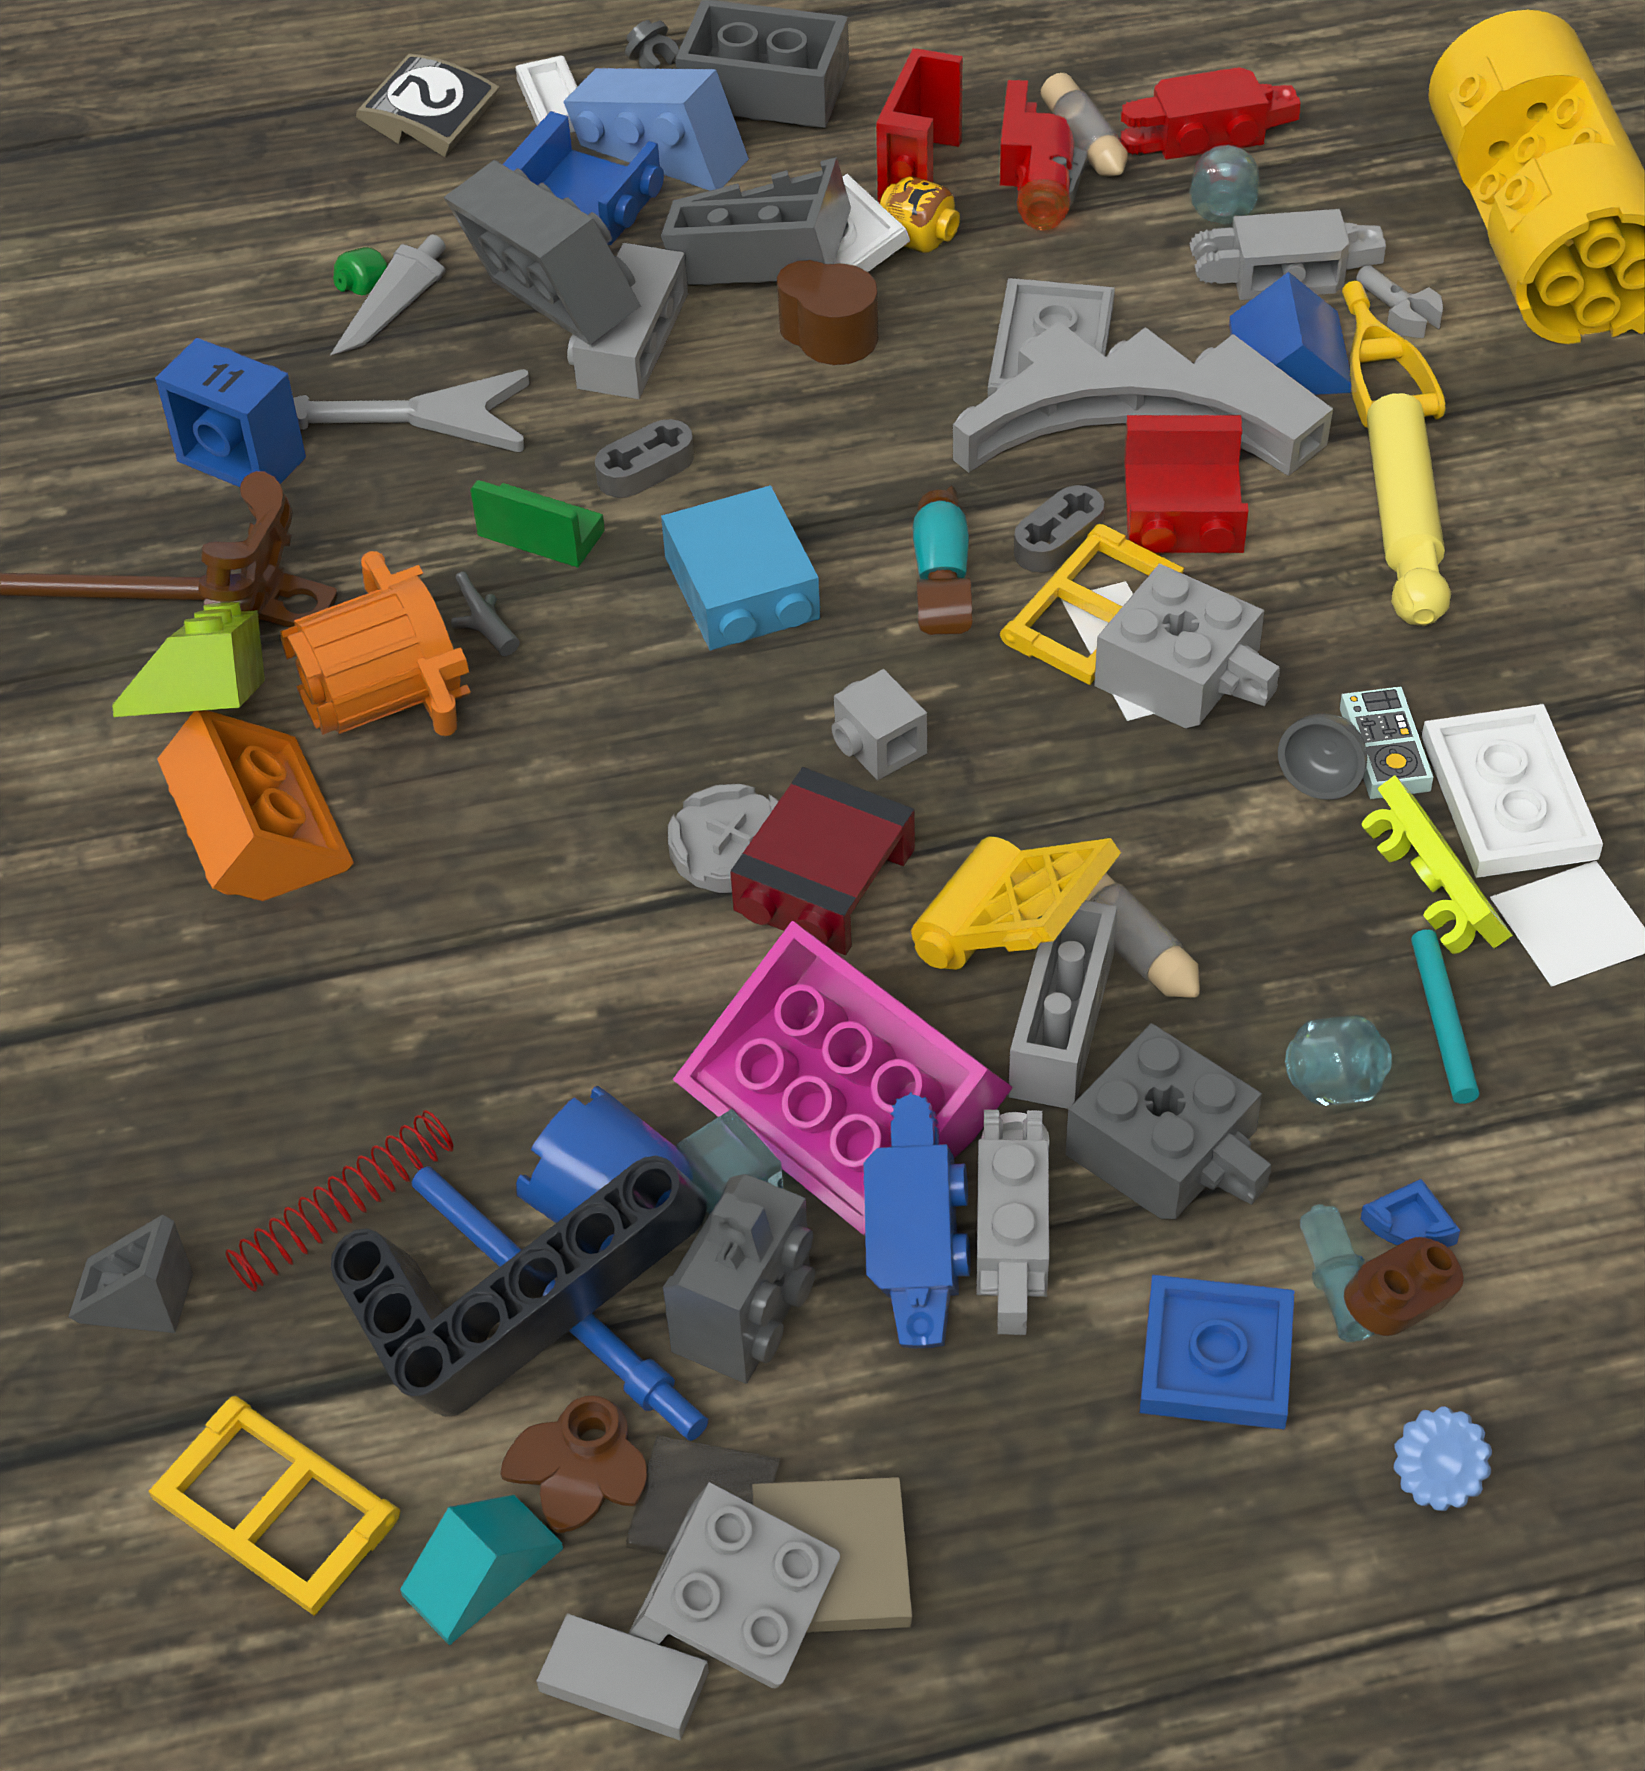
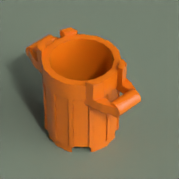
M376 551L368 552L361 559L364 587L368 594L294 620L295 624L293 627L280 631L286 660L297 656L295 663L302 682L301 685L296 686L313 725L316 729L320 727L322 735L334 730L340 734L422 702L433 720V727L437 734L449 736L457 730L455 700L468 696L471 693L468 685L460 687V676L469 673V669L461 647L453 649L438 608L427 587L419 578L423 574L419 565L391 575L385 564L384 556Z

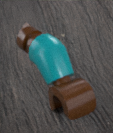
M951 485L946 491L937 489L923 495L918 503L917 514L914 517L912 527L913 543L920 579H917L918 624L920 630L929 635L962 634L968 631L972 625L970 578H965L969 530L966 516L959 508L957 491Z

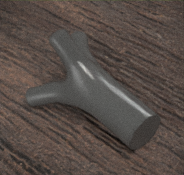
M464 571L459 572L455 578L471 610V616L454 617L451 620L452 627L454 629L470 628L479 631L501 656L511 655L518 648L519 640L497 615L495 610L496 597L493 594H488L484 600L471 583L467 573Z

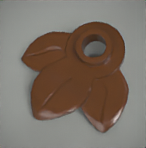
M593 1395L583 1396L571 1402L560 1415L558 1421L535 1424L525 1429L507 1451L500 1473L503 1480L511 1483L541 1485L540 1499L547 1523L556 1533L572 1531L586 1525L599 1512L605 1498L623 1506H636L647 1481V1467L644 1456L628 1441V1425L624 1413L614 1403L603 1397ZM598 1429L605 1433L601 1438L592 1441L580 1439L586 1431Z

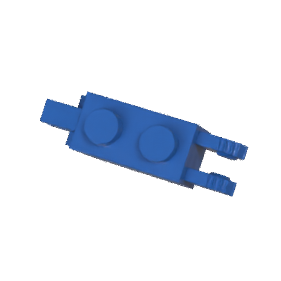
M910 1092L909 1095L903 1096L901 1099L896 1098L897 1103L892 1105L894 1110L890 1114L894 1117V1120L891 1121V1147L876 1148L863 1162L866 1275L892 1300L899 1344L903 1348H934L945 1346L950 1296L959 1295L958 1276H970L971 1261L968 1233L957 1234L956 1206H967L968 1204L967 1171L965 1164H954V1156L947 1144L939 1145V1130L935 1127L938 1124L937 1119H935L937 1115L932 1111V1105L927 1103V1098L913 1095Z

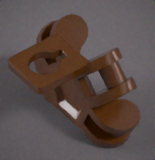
M262 471L248 474L241 482L240 492L257 522L256 524L250 523L249 536L244 541L208 542L203 545L201 560L207 565L206 575L199 579L198 592L202 597L206 598L204 605L240 602L241 612L257 610L258 619L286 627H293L295 624L294 620L332 607L337 599V589L283 572L284 568L279 566L284 546H290L292 534L288 533L293 515L291 504L274 476ZM241 569V573L231 574V570ZM305 594L313 597L317 601V606L308 613H292L284 607L283 601L278 600L279 596L289 598L293 595Z

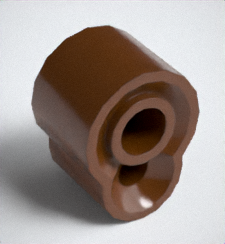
M812 260L796 261L780 270L777 276L780 333L785 340L800 346L805 355L813 360L829 365L851 364L864 359L874 351L878 343V295L876 281L870 273L853 265L843 263L824 264Z

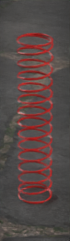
M424 1110L422 1116H415L414 1128L407 1125L400 1127V1139L392 1135L386 1136V1149L377 1145L372 1146V1160L362 1155L358 1156L356 1162L357 1170L350 1166H344L342 1170L343 1180L330 1176L327 1183L329 1191L317 1186L313 1190L314 1201L306 1197H300L298 1202L300 1212L291 1207H286L283 1214L285 1223L280 1219L270 1218V1233L261 1228L255 1229L254 1239L256 1245L247 1239H240L239 1249L242 1256L233 1250L226 1249L228 1262L240 1280L252 1291H257L256 1282L260 1286H264L259 1275L247 1261L242 1242H246L254 1247L261 1254L272 1273L276 1276L279 1275L276 1267L265 1255L259 1244L258 1231L263 1232L276 1244L282 1256L290 1265L294 1264L290 1255L278 1242L272 1228V1221H277L290 1232L300 1250L308 1255L306 1246L289 1224L286 1214L288 1210L297 1214L305 1222L315 1240L319 1244H323V1240L317 1230L306 1219L301 1200H306L315 1206L333 1233H338L335 1224L320 1207L316 1190H322L329 1195L344 1219L348 1223H352L351 1216L333 1194L330 1183L332 1179L343 1184L358 1208L362 1212L367 1213L362 1200L348 1185L345 1169H350L358 1174L371 1196L377 1202H381V1197L374 1186L362 1174L359 1163L360 1159H366L373 1164L387 1188L391 1192H395L394 1184L376 1163L374 1149L378 1148L385 1152L399 1175L406 1182H410L408 1173L391 1154L388 1145V1139H395L403 1145L414 1166L418 1170L424 1168L417 1155L405 1143L402 1134L404 1128L414 1132L429 1157L433 1161L438 1162L435 1150L418 1131L416 1123L418 1118L424 1120L428 1131L437 1143L445 1150L452 1152L454 1144L442 1122L432 1112ZM425 1113L429 1114L432 1118L436 1120V1122L441 1126L445 1134L440 1130V1128L437 1125H435L431 1120L426 1118ZM428 1123H430L439 1132V1134L446 1141L448 1147H446L437 1138V1136L434 1134ZM229 1253L232 1254L244 1268L249 1278L251 1279L254 1288L239 1273L234 1263L232 1262Z

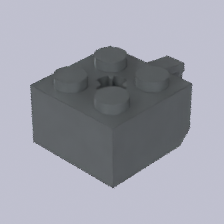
M1151 1023L1068 1109L1066 1156L1160 1219H1176L1205 1187L1214 1190L1218 1186L1252 1205L1268 1187L1270 1182L1268 1178L1271 1173V1164L1251 1149V1142L1249 1141V1138L1257 1131L1262 1093Z
M747 1174L729 1178L724 1186L723 1194L673 1276H670L663 1286L672 1353L745 1384L748 1383L760 1361L766 1364L771 1361L782 1339L784 1330L783 1320L792 1305L799 1308L804 1304L815 1279V1269L810 1267L809 1262L813 1231L807 1228L806 1198Z

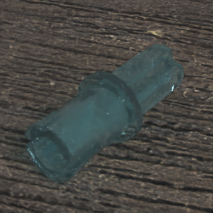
M1322 1204L1311 1207L1310 1212L1302 1215L1300 1219V1227L1315 1265V1270L1312 1272L1311 1277L1316 1288L1324 1290L1337 1325L1339 1338L1346 1342L1364 1340L1375 1333L1365 1329L1352 1317L1344 1301V1288L1366 1261L1362 1256L1355 1254L1339 1210L1334 1206L1324 1207Z

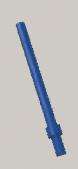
M424 1167L416 1173L412 1180V1187L499 1267L522 1250L432 1167ZM555 1279L548 1284L543 1296L553 1289L556 1283ZM592 1313L569 1330L625 1382L624 1392L645 1411L656 1410L688 1441L696 1439L706 1429L708 1418L673 1388L675 1384L674 1378L655 1360L647 1359L644 1361Z

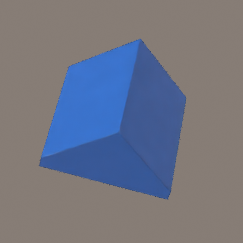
M1287 272L1229 317L1231 335L1237 336L1314 395L1352 393L1350 368L1338 311L1290 272Z

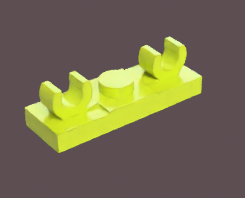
M1396 775L1379 786L1377 789L1391 809H1380L1370 813L1361 825L1373 839L1379 837L1386 830L1393 829L1391 837L1377 847L1389 862L1397 861L1406 855L1412 843L1419 856L1410 863L1432 892H1435L1442 886L1447 891L1452 900H1440L1433 903L1423 915L1435 930L1450 920H1456L1454 929L1440 939L1443 945L1452 954H1456L1470 946L1476 931L1494 949L1512 937L1511 932L1420 803Z

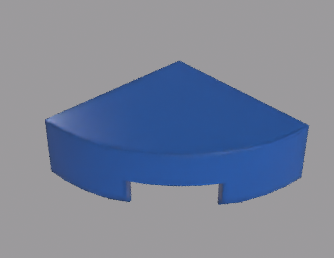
M1422 1179L1376 1199L1362 1208L1360 1219L1376 1235L1397 1246L1414 1237L1429 1238L1447 1247L1458 1242L1460 1229Z

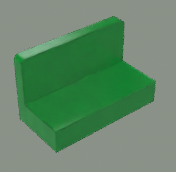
M477 480L470 489L478 536L579 568L605 531L603 514L505 483L497 486Z

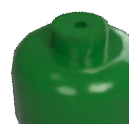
M362 247L347 251L339 255L334 264V284L342 292L351 290L357 295L370 294L388 264L381 253L373 248Z

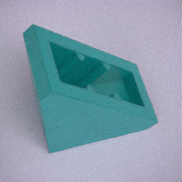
M515 1495L451 1506L446 1510L400 1591L404 1599L448 1645H451L562 1551L563 1545Z

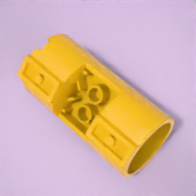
M1538 10L1506 12L1476 24L1460 35L1439 59L1429 84V102L1460 176L1470 190L1488 230L1490 244L1525 323L1540 337L1562 344L1580 343L1581 335L1609 330L1612 337L1618 336L1630 329L1642 335L1645 332V170L1574 29L1563 19Z

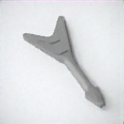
M517 370L419 395L410 400L309 401V397L306 395L294 397L293 399L300 429L308 428L309 423L409 422L416 427L521 452L524 450L523 436L488 411L529 385V375L527 370Z

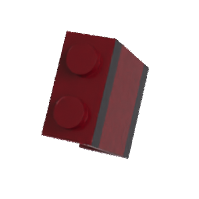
M802 767L730 871L733 911L742 914L753 923L759 925L768 924L785 931L791 921H794L833 951L846 956L852 947L851 914L886 860L904 867L915 850V809Z

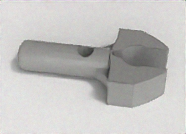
M1366 265L1359 270L1356 277L1357 281L1361 282L1366 290L1391 307L1389 309L1387 327L1395 333L1407 337L1424 338L1427 321L1437 329H1440L1443 302L1441 296L1433 289L1428 287L1421 292L1410 294L1371 265Z

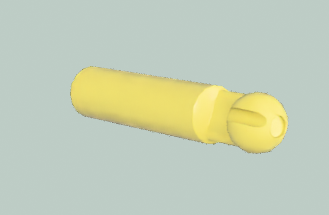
M1404 393L1390 394L1376 400L1368 409L1367 425L1385 559L1388 566L1397 572L1398 579L1393 586L1391 602L1397 615L1411 625L1427 626L1434 623L1448 610L1451 591L1446 579L1439 574L1438 568L1439 563L1444 558L1445 548L1424 410L1421 402L1413 396Z

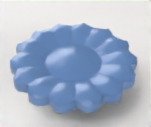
M1439 1407L1434 1413L1429 1410L1421 1411L1416 1421L1408 1422L1404 1425L1403 1437L1395 1443V1451L1398 1457L1393 1468L1401 1476V1489L1407 1493H1412L1417 1504L1422 1506L1431 1505L1435 1510L1446 1511L1451 1505L1456 1508L1464 1507L1469 1497L1478 1496L1482 1492V1481L1491 1474V1467L1487 1460L1492 1455V1448L1484 1441L1485 1431L1483 1427L1478 1424H1472L1469 1414L1462 1411L1454 1413L1448 1407Z

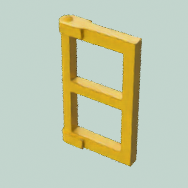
M1097 524L1088 533L1087 538L1020 613L1000 631V637L1007 646L1028 657L1034 656L1088 685H1091L1095 680L1096 649L1086 658L1030 627L1057 597L1108 623L1113 619L1122 606L1072 581L1098 551L1148 576L1159 563L1182 574L1184 572L1183 567L1127 540L1126 535L1103 524Z
M232 1396L205 1424L206 1428L148 1492L155 1502L315 1616L369 1551H373L394 1527L399 1519L400 1509L388 1500L378 1497L254 1411L251 1405L241 1398ZM243 1428L293 1464L233 1530L183 1493L240 1429ZM314 1478L365 1515L306 1582L254 1544L307 1483Z

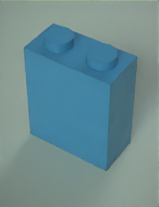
M771 485L661 516L665 558L709 650L741 643L748 639L820 619L819 577Z

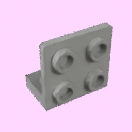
M709 1482L690 1506L628 1634L656 1644H660L667 1634H670L771 1688H777L786 1678L840 1559V1553L837 1549Z

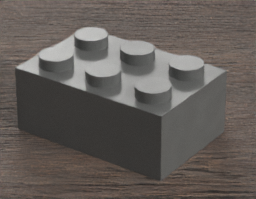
M701 0L675 58L676 69H716L733 116L746 117L756 121L769 120L793 123L803 127L816 126L826 128L849 69L848 16L718 0Z

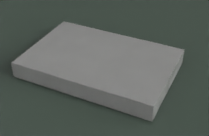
M1008 278L988 383V397L996 392L1005 379L1018 375V350L1021 349L1024 342L1034 334H1041L1058 320L1106 357L1115 288Z

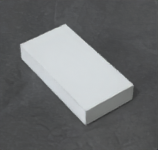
M564 56L516 66L517 81L536 125L552 111L568 116L570 132H575L563 101L577 88V85Z

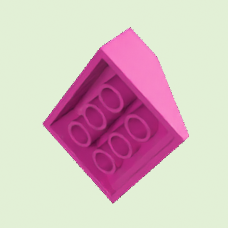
M791 921L673 1078L683 1089L864 1236L863 1162L876 1148L891 1147V1121L894 1120V1117L890 1113L894 1110L892 1105L897 1103L896 1098L901 1099L903 1096L909 1095L910 1092L913 1095L927 1098V1103L932 1105V1111L937 1115L935 1119H937L938 1124L935 1127L939 1130V1145L947 1144L955 1158L973 1142L984 1127V1110H997L1013 1088L794 921Z

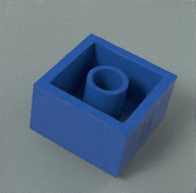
M196 338L155 378L177 462L240 487L243 479L248 474L256 471L266 472L274 476L281 484L306 458L288 373L272 365H266L235 353L229 348L220 347Z

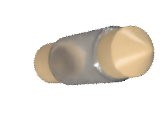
M1057 73L1048 78L1041 88V97L1053 114L1062 116L1067 120L1072 131L1075 147L1087 153V164L1091 165L1103 177L1121 175L1128 160V152L1121 144V139L1087 93L1080 90L1068 74Z
M1105 873L1086 898V901L1117 906L1114 949L1144 980L1151 981L1165 996L1197 997L1200 991L1198 963L1183 949V944L1122 884L1116 883Z

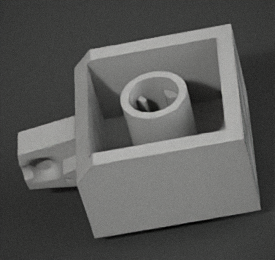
M1159 563L1097 636L1094 686L1147 709L1155 715L1186 729L1200 725L1224 694L1265 706L1277 690L1280 672L1278 665L1265 659L1258 653L1264 617L1263 609Z

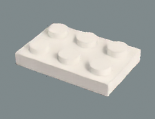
M1544 704L1424 721L1421 738L1476 878L1599 860L1603 846L1602 839Z

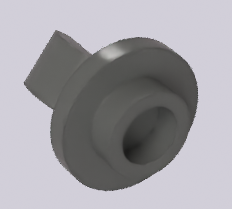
M645 20L635 26L627 35L626 39L629 44L625 48V54L630 60L639 59L642 69H658L661 63L653 53L662 55L666 62L672 65L676 61L675 58L679 48L671 38L665 36L668 32V27L663 21L651 23L650 20Z

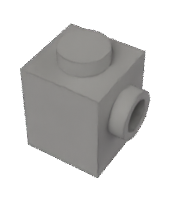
M884 669L862 681L851 683L843 691L834 695L835 723L832 725V734L836 744L845 755H854L877 780L927 754V712Z

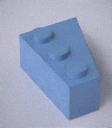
M596 68L563 101L581 146L630 163L648 141L658 143L660 167L663 168L664 175L709 191L724 187L749 159L716 69Z

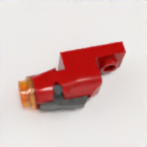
M1008 80L1000 148V186H1014L1018 188L1017 209L1028 226L1036 230H1049L1060 224L1068 214L1069 206L1074 202L1087 164V153L1075 147L1072 131L1064 117L1051 113H1037V102H1028V81Z

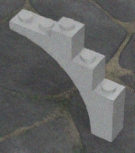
M1058 320L1041 334L1037 333L1030 336L1024 342L1021 349L1018 350L1017 376L1008 377L1000 384L995 393L976 407L971 406L960 414L953 424V460L969 473L1002 451L1041 435L1088 425L1126 423L1127 415H1241V449L1253 453L1289 476L1327 446L1333 408L1234 334L1216 348L1210 347L1204 350L1193 364L1146 327L1128 341L1123 340L1117 343L1110 350L1107 357H1105Z

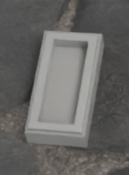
M566 1614L537 1678V1684L541 1693L681 1741L709 1670L706 1660Z

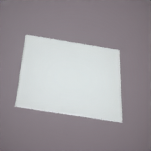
M1597 861L1490 897L1551 987L1645 954V927Z

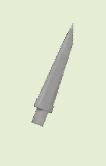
M433 234L429 235L418 249L404 244L398 247L393 253V259L330 356L364 347L434 282H438L445 274V268L436 260L444 252L446 246L440 237Z

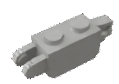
M984 1110V1139H979L977 1295L998 1296V1334L1026 1335L1027 1296L1047 1297L1049 1268L1048 1140H1043L1042 1111L1027 1110V1117L1023 1120V1140H1003V1120L999 1117V1110Z

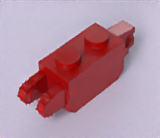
M1242 67L1161 79L1154 87V97L1137 99V101L1132 100L1131 102H1126L1125 105L1123 104L1121 122H1124L1130 128H1125L1124 131H1121L1120 142L1127 152L1132 155L1162 151L1165 160L1264 145L1266 129L1299 120L1301 102L1292 85L1272 86L1271 84H1259L1254 72Z

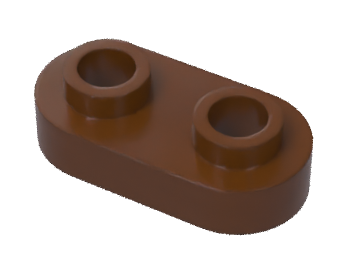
M1414 1237L1363 1264L1347 1282L1344 1288V1301L1352 1317L1365 1329L1382 1336H1394L1444 1308L1462 1288L1464 1281L1463 1272L1456 1256L1447 1246L1429 1238Z

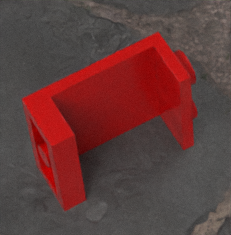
M912 48L876 122L879 204L886 189L891 184H897L905 177H918L933 183V143L960 147L962 142L963 56Z
M1127 415L1124 451L1127 540L1153 553H1244L1249 511L1248 503H1242L1239 473L1242 439L1241 415Z

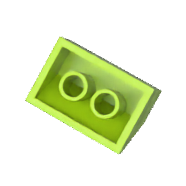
M240 602L204 605V611L195 612L194 618L184 620V626L166 639L112 705L114 717L240 708L265 682L257 610L241 612Z

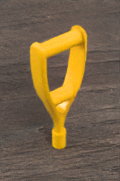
M1351 281L1347 283L1342 289V294L1349 311L1356 317V331L1350 353L1351 392L1363 426L1368 428V409L1375 401H1371L1360 363L1393 358L1408 371L1423 394L1412 396L1421 402L1424 417L1433 415L1435 419H1440L1445 413V398L1425 358L1412 343L1393 332L1374 317L1369 310L1370 301L1361 282Z

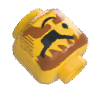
M905 177L897 184H891L881 198L880 205L907 230L910 242L904 245V247L921 253H928L936 249L943 241H951L957 232L960 214L955 210L952 193L944 186L918 177Z

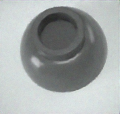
M1317 713L1297 720L1285 731L1279 743L1278 759L1282 772L1296 789L1314 798L1331 800L1348 795L1360 784L1367 768V748L1360 732L1349 720L1333 714Z

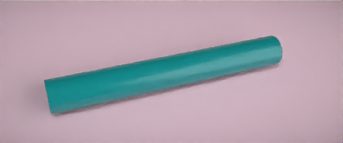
M1421 930L1412 936L1411 942L1454 1102L1459 1104L1470 1103L1476 1100L1480 1093L1438 937L1433 930Z

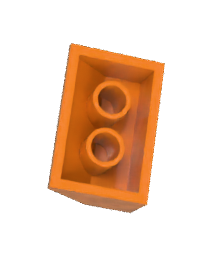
M209 710L194 711L157 758L169 786V792L176 802L187 828V834L193 842L204 868L206 879L212 889H216L226 895L236 894L265 901L346 872L354 863L295 736Z

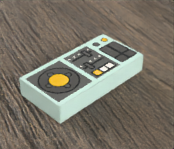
M1402 687L1342 694L1340 702L1342 717L1349 720L1363 737L1367 748V768L1363 779L1370 799L1383 798L1377 788L1394 775L1411 794L1431 792L1433 775Z

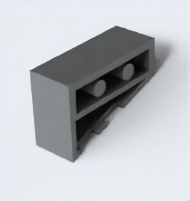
M837 157L820 161L821 171L791 179L788 170L771 174L772 184L742 192L739 183L673 200L661 238L666 250L685 253L687 285L777 281L780 270L796 261L812 260L824 264H834L851 210Z

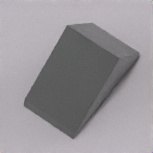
M161 1215L87 1258L68 1318L80 1324L176 1333L193 1272L174 1220Z

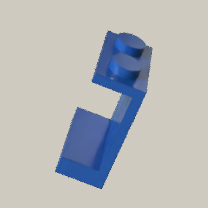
M552 111L546 115L503 164L513 171L517 168L520 169L536 185L544 183L558 198L563 200L565 197H568L585 214L595 213L604 222L611 234L612 240L607 243L608 245H612L624 229L629 228L634 223L637 214L650 198L657 196L660 192L664 180V171L660 167L658 143L648 141L629 165L623 166L572 150L568 116Z

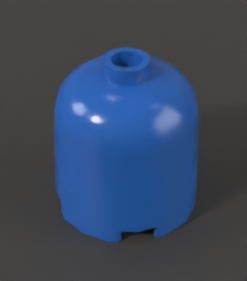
M595 1086L590 1096L593 1099L592 1101L584 1105L576 1098H573L549 1122L531 1148V1151L541 1159L531 1178L526 1174H520L516 1182L518 1197L557 1223L626 1168L644 1157L660 1156L668 1159L692 1182L693 1171L689 1160L677 1147L601 1087ZM672 1189L665 1192L659 1198L655 1208L662 1205L669 1198ZM614 1234L609 1236L602 1243L599 1252L607 1248V1246L611 1243Z

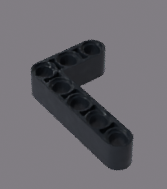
M660 1156L644 1157L626 1168L447 1309L443 1308L417 1262L408 1253L377 1231L365 1228L354 1230L345 1235L334 1249L330 1268L333 1278L394 1385L403 1394L436 1414L444 1417L457 1416L472 1407L693 1235L702 1225L705 1218L707 1201L703 1191L668 1159ZM672 1189L669 1198L662 1205L655 1208L659 1198L665 1192ZM614 1234V1237L611 1243L607 1246V1248L599 1252L602 1243L609 1236ZM378 1266V1269H377L376 1272L372 1275L374 1269ZM557 1278L553 1289L543 1296L548 1284ZM411 1314L408 1323L401 1329L404 1320ZM500 1322L496 1333L487 1340L490 1330ZM442 1367L439 1377L431 1384L434 1374Z

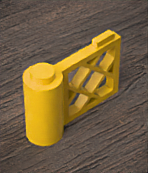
M999 837L982 839L913 925L911 934L915 943V950L925 963L934 968L956 970L965 965L976 949L1005 947L1010 952L1036 949L1040 943L1052 942L1121 852L1111 838L1022 851L1009 841Z

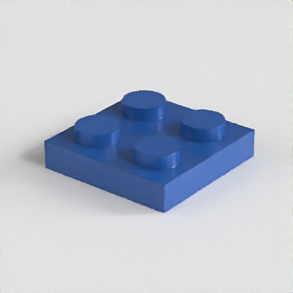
M1152 1275L1139 1413L1285 1430L1288 1416L1295 1290Z

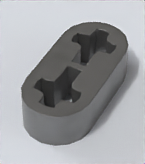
M660 420L602 448L595 457L597 485L600 490L606 495L616 498L630 497L688 468L694 460L692 431L689 426L678 420Z
M1080 485L1069 486L1058 491L1016 526L1014 534V557L1016 562L1024 569L1041 573L1052 571L1061 566L1087 538L1088 533L1097 524H1103L1105 502L1102 495L1093 488Z

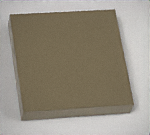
M900 1477L752 1484V1505L837 1549L840 1553V1559L806 1632L911 1627L912 1610Z

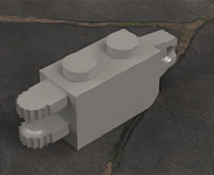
M1340 209L1233 216L1232 228L1200 231L1199 234H1195L1194 238H1191L1192 242L1190 243L1192 256H1195L1197 264H1195L1197 278H1200V281H1205V284L1208 282L1211 284L1213 282H1217V284L1235 283L1239 300L1253 299L1287 272H1290L1317 295L1336 293L1344 286L1347 270L1383 263L1386 243L1380 226L1343 222Z

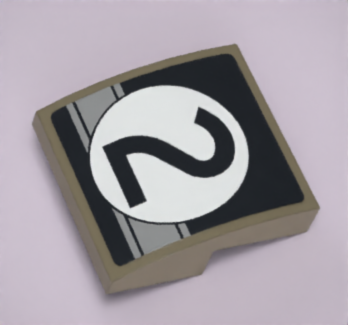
M408 54L357 110L356 118L398 144L409 134L446 157L495 101L499 86L456 64L429 56Z

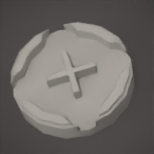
M743 784L715 785L692 794L683 802V809L677 814L676 818L673 814L668 824L670 859L678 873L696 887L718 893H731V869L774 809L778 800L770 794L769 799L755 794L754 787Z

